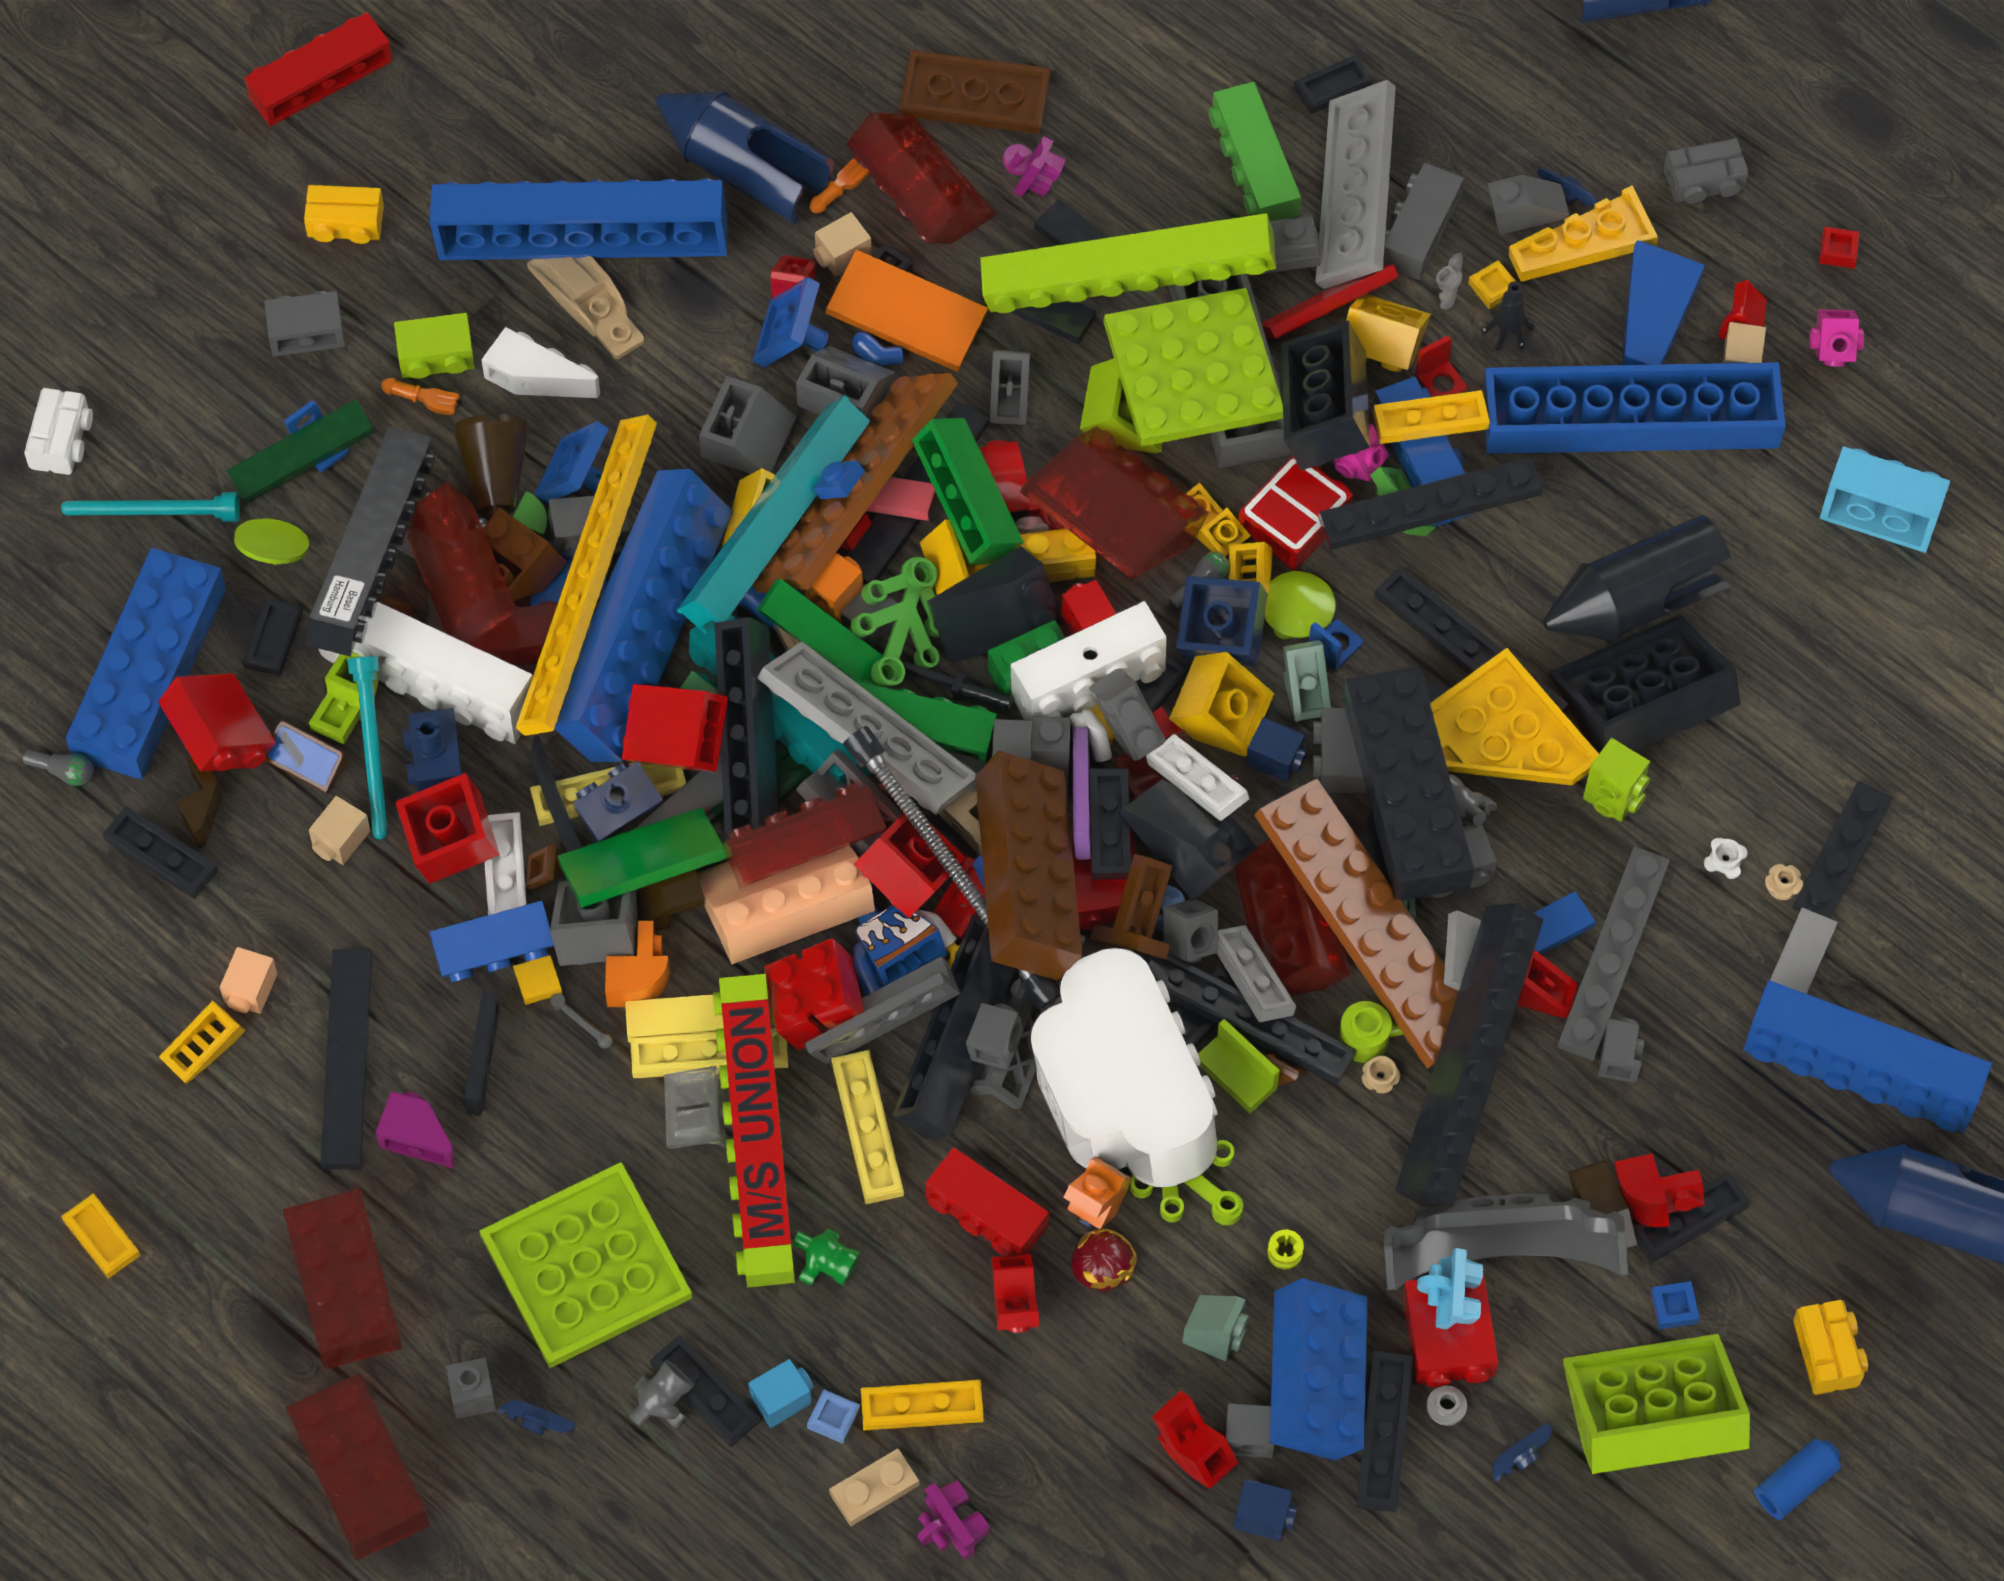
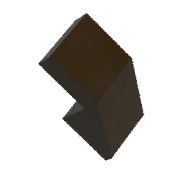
M189 757L187 762L190 773L200 791L178 801L177 805L184 824L197 846L201 848L206 845L222 795L218 781L212 771H200L192 757Z
M696 869L639 888L636 891L638 921H654L655 932L670 928L668 915L705 905V898Z
M1602 1160L1568 1171L1574 1198L1590 1201V1209L1604 1214H1610L1615 1211L1622 1215L1625 1225L1626 1248L1637 1245L1629 1208L1607 1161Z

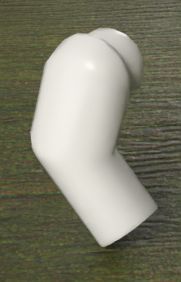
M1082 709L1081 713H1073L1070 716L1073 731L1075 728L1088 727L1094 761L1101 762L1111 759L1112 752L1108 734L1103 724L1090 710Z

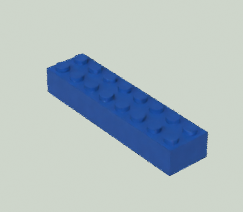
M702 178L697 181H677L674 179L639 181L630 179L625 182L592 180L589 182L573 183L559 180L552 183L520 181L506 184H496L494 182L459 184L448 182L432 185L430 226L439 260L550 259L565 257L583 258L587 256H592L593 258L727 256L728 214L722 180Z
M1779 362L1485 368L1482 392L1490 420L1489 428L1485 430L1486 454L1780 448L1785 430Z
M691 469L657 471L583 641L579 658L576 662L554 729L590 762L625 761L622 760L623 738L626 732L629 713L628 706L633 684L658 685L687 618L684 614H680L677 609L709 567L733 513Z

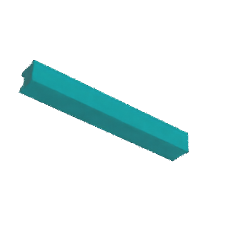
M846 395L826 405L677 609L680 614H684L704 634L711 630L714 623L723 622L728 619L817 496L813 487L822 476L823 469L832 462H841L869 424L870 420L848 400L849 398Z

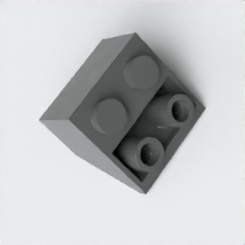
M828 346L811 355L796 382L797 406L820 415L826 405L846 395L849 398L848 400L870 419L873 409L880 404L891 385L895 372Z
M726 376L699 434L701 458L749 474L761 468L773 473L795 425L796 416L762 387Z

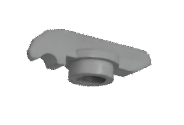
M1462 252L1453 255L1449 259L1448 266L1442 268L1436 276V282L1443 291L1439 293V298L1441 300L1440 307L1444 310L1452 308L1456 300L1457 289L1462 280Z

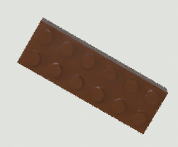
M998 750L975 775L991 961L1058 981L1082 957L1065 774L1063 770Z

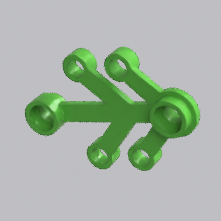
M910 558L902 565L900 575L884 581L873 580L862 588V598L870 605H876L885 600L887 594L905 589L901 603L872 614L861 613L854 617L850 624L852 632L856 636L863 638L872 634L876 628L895 621L883 658L876 661L871 670L873 682L880 687L891 688L901 683L904 679L905 668L899 658L908 631L917 649L914 653L915 665L930 669L939 662V653L932 646L928 635L934 638L940 636L934 626V620L927 603L928 600L935 597L932 588L937 579V570L935 565L926 558ZM914 571L919 574L920 581L915 577ZM871 587L877 590L878 598L872 595ZM919 598L928 615L924 626L916 609ZM860 620L867 624V631L860 626ZM923 652L929 655L930 663L924 660ZM882 669L887 672L888 679L884 677Z

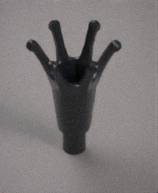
M1514 281L1509 283L1507 291L1503 294L1500 306L1497 309L1491 308L1490 314L1495 315V317L1488 325L1481 328V332L1486 334L1495 325H1498L1500 336L1495 346L1496 350L1502 349L1504 338L1507 332L1515 331L1519 347L1525 348L1526 343L1522 337L1521 327L1524 324L1530 330L1535 328V325L1528 321L1524 313L1522 285Z

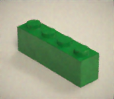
M965 418L931 419L912 439L914 447L970 565L991 564L1020 547L1024 543Z
M869 680L854 681L942 749L987 763L993 741L994 719L997 718V713H992L982 706L966 707L953 704L952 701L943 697H934L932 699L919 696L908 689L893 690L880 687L875 682Z

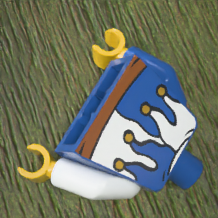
M893 905L882 912L875 907L874 912L859 917L861 925L855 930L858 943L853 948V966L862 991L867 996L935 959L945 957L947 955L946 950L950 954L948 965L951 969L960 946L954 942L957 939L939 915L934 912L918 909L908 918Z

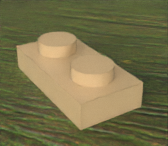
M897 1448L829 1489V1493L851 1527L917 1488L919 1480Z

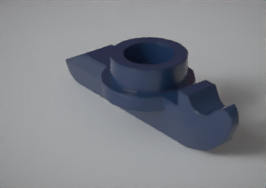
M1543 167L1539 168L1537 175L1541 179L1562 185L1566 203H1573L1578 199L1582 201V205L1594 207V204L1599 202L1591 192L1582 188L1581 183L1576 178H1563Z
M513 1400L504 1403L498 1410L501 1415L508 1413L509 1418L515 1422L517 1417L523 1419L522 1428L542 1436L545 1429L562 1434L573 1432L576 1427L573 1421L524 1401Z
M1547 1423L1543 1424L1502 1453L1494 1462L1492 1470L1493 1479L1498 1482L1502 1474L1508 1476L1513 1472L1511 1469L1513 1465L1516 1464L1518 1469L1522 1470L1538 1459L1540 1456L1535 1450L1548 1441L1552 1427Z

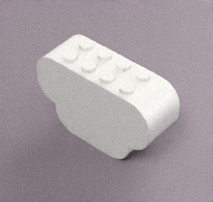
M1106 949L1079 959L1065 972L1060 986L1062 1003L1043 1012L1036 1020L1031 1033L1038 1084L1069 1153L1077 1163L1087 1168L1091 1158L1095 1156L1116 1169L1127 1166L1129 1171L1138 1180L1155 1187H1170L1199 1176L1212 1164L1217 1151L1214 1120L1217 1110L1212 1099L1215 1097V1091L1207 1075L1201 1077L1197 1068L1200 1065V1060L1192 1043L1186 1045L1182 1034H1185V1028L1178 1012H1170L1167 1004L1170 1002V997L1162 980L1156 982L1148 964L1139 955L1129 950Z

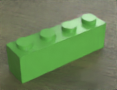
M1255 82L1214 92L1213 107L1208 109L1210 122L1214 129L1219 128L1221 133V149L1225 157L1231 158L1233 163L1231 167L1232 176L1236 186H1242L1245 193L1243 195V202L1247 214L1250 216L1267 213L1270 221L1299 217L1301 196Z

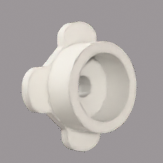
M1714 839L1711 842V854L1704 860L1705 868L1710 872L1719 871L1724 873L1729 879L1737 878L1741 873L1739 868L1741 861L1747 857L1746 848L1731 839ZM1723 856H1728V857H1729V860H1728V861H1724V860L1722 859V857H1723Z

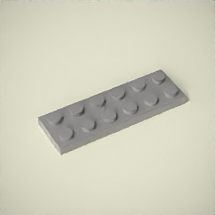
M1388 80L1329 101L1319 231L1321 264L1317 266L1316 284L1323 289L1383 270L1396 86Z
M800 642L761 670L757 679L768 686L774 694L781 696L797 708L804 717L811 719L827 731L834 740L843 744L854 732L864 726H868L885 748L886 752L882 755L887 761V767L896 776L895 779L899 780L898 783H901V787H904V791H907V794L917 800L920 806L930 810L935 815L973 788L976 783V774L805 643Z

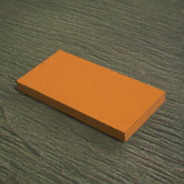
M855 250L826 307L825 314L958 372L987 315L988 308L866 253Z

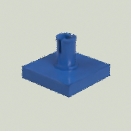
M807 277L770 300L753 357L754 363L765 368L802 344L815 352L824 348L828 340V332L809 323L820 283Z
M596 421L561 437L534 493V496L543 505L548 504L550 499H559L579 490L581 485L596 493L603 472L593 466L592 463L609 430L607 427Z

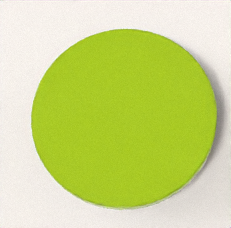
M264 518L246 521L237 527L234 535V543L240 552L254 560L270 563L274 566L302 559L307 554L309 548V539L301 529L276 519Z

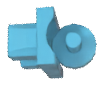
M1455 1248L1453 1255L1441 1258L1439 1265H1430L1429 1275L1422 1276L1417 1280V1289L1422 1293L1428 1294V1304L1437 1306L1436 1328L1447 1330L1455 1323L1473 1324L1480 1318L1481 1302L1478 1299L1464 1297L1465 1287L1475 1289L1480 1285L1483 1277V1265L1466 1259L1467 1250Z

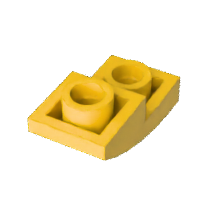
M1200 482L1169 507L1200 542L1212 552L1221 553L1225 557L1229 554V545L1241 544L1251 536L1228 508L1224 510L1220 508Z

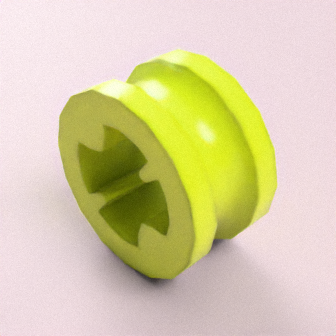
M1286 1229L1275 1232L1268 1244L1267 1253L1270 1262L1275 1267L1283 1270L1296 1267L1303 1256V1240L1300 1235L1292 1230ZM1284 1242L1285 1246H1287V1243H1291L1293 1245L1292 1256L1287 1257L1286 1252L1284 1256H1280L1278 1254L1279 1243Z

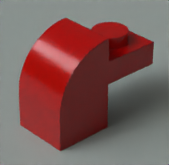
M995 440L988 442L984 447H979L1009 512L1031 509L1026 474L1018 442Z
M1653 1153L1614 1162L1616 1182L1629 1208L1630 1216L1641 1224L1652 1227L1670 1226L1669 1213L1689 1211L1695 1207L1705 1205L1703 1182L1699 1169L1660 1178Z
M1031 1254L991 1257L998 1331L1007 1330L1020 1333L1028 1331L1030 1328L1038 1327L1039 1312L1035 1297L1034 1268Z
M1178 1392L1152 1416L1161 1433L1157 1436V1439L1165 1451L1188 1475L1207 1488H1212L1238 1464L1226 1438L1204 1423L1191 1397L1184 1392Z

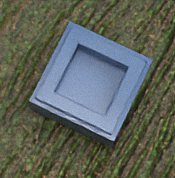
M824 1389L807 1422V1429L844 1444L860 1411V1404Z

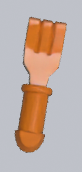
M853 158L837 174L835 181L829 182L827 188L818 196L812 198L809 204L810 210L813 213H822L831 202L843 195L844 190H852L862 183L869 175L870 170Z
M387 378L381 383V388L386 394L407 398L414 403L419 400L424 403L427 409L443 415H453L458 404L457 401L460 398V395L457 393L436 388L423 389L420 385L414 386L397 381L395 378Z

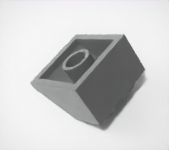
M568 881L559 882L550 926V933L559 965H584L587 963L606 962V956H636L638 942L636 890L581 908Z

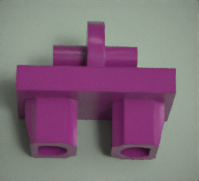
M1043 136L1033 152L1021 144H1013L1006 149L1002 157L1004 167L1011 174L1023 175L1012 193L1022 197L1027 189L1042 196L1047 194L1052 182L1056 181L1066 161L1065 158L1049 151L1053 143L1052 140Z
M956 1480L941 1488H938L933 1483L925 1488L924 1491L927 1494L925 1503L937 1520L934 1521L928 1511L918 1517L925 1527L917 1536L921 1544L927 1545L935 1542L940 1551H943L950 1546L949 1541L944 1535L946 1533L964 1560L974 1555L975 1545L989 1534V1525L978 1511L962 1521L954 1511L969 1503V1497L960 1482Z

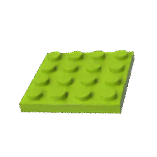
M1246 288L1104 315V326L1141 447L1283 419L1282 400Z
M622 1162L479 1231L480 1237L549 1368L693 1298L689 1286Z

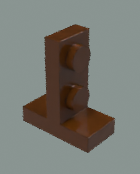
M1134 854L1114 927L1109 928L1094 924L1090 939L1117 948L1166 959L1170 944L1154 940L1152 936L1172 865Z

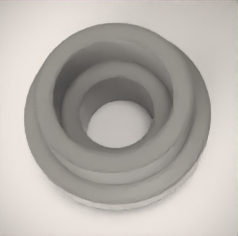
M1440 1386L1430 1393L1427 1400V1412L1436 1423L1445 1426L1454 1425L1460 1422L1466 1414L1467 1401L1459 1389L1452 1386ZM1444 1399H1449L1454 1403V1407L1449 1410L1444 1409L1440 1402Z

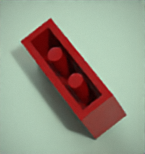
M954 1147L925 1182L927 1202L933 1209L944 1215L948 1212L960 1220L959 1224L971 1235L978 1236L980 1234L992 1242L991 1246L1002 1256L1028 1254L1049 1227V1212Z

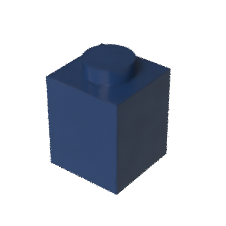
M1262 718L1247 748L1246 765L1288 782L1293 770L1299 772L1306 759L1307 751L1303 749L1305 735Z
M1245 1479L1235 1516L1234 1529L1281 1541L1284 1528L1292 1530L1297 1506L1290 1505L1292 1491Z

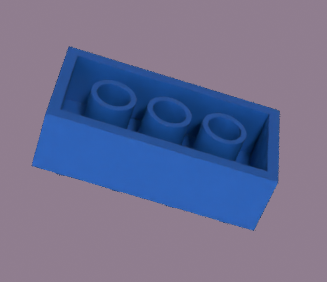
M1304 1278L1274 1291L1270 1443L1334 1461L1364 1449L1366 1296Z

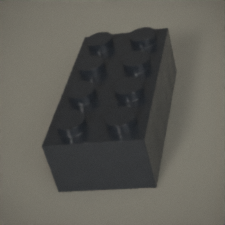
M1349 320L1281 343L1284 441L1301 471L1370 448L1366 351Z

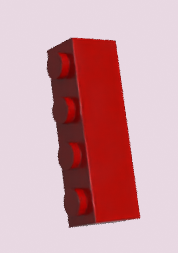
M368 12L359 17L350 18L342 26L326 34L318 35L310 43L296 50L286 52L281 58L266 66L254 69L249 75L244 77L248 97L269 127L393 62L390 43Z

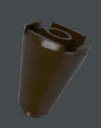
M486 414L465 418L457 422L454 435L479 513L486 515V518L490 520L499 508L507 513L515 511L528 435L526 419L516 415L499 414V421H487Z

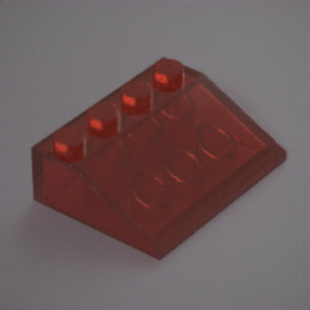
M1097 426L1074 438L1029 479L1020 490L1021 494L1131 579L1138 577L1191 547L1209 513L1193 497L1184 494L1171 484L1166 476L1154 471L1137 454L1128 451L1115 441L1110 433L1101 430Z

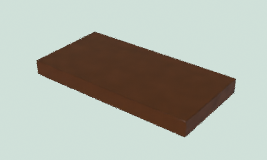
M911 50L900 104V116L1041 134L1051 68Z

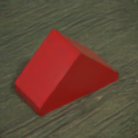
M782 255L771 271L772 299L807 277L814 280L818 261Z
M1534 950L1517 1006L1561 1018H1568L1578 983Z

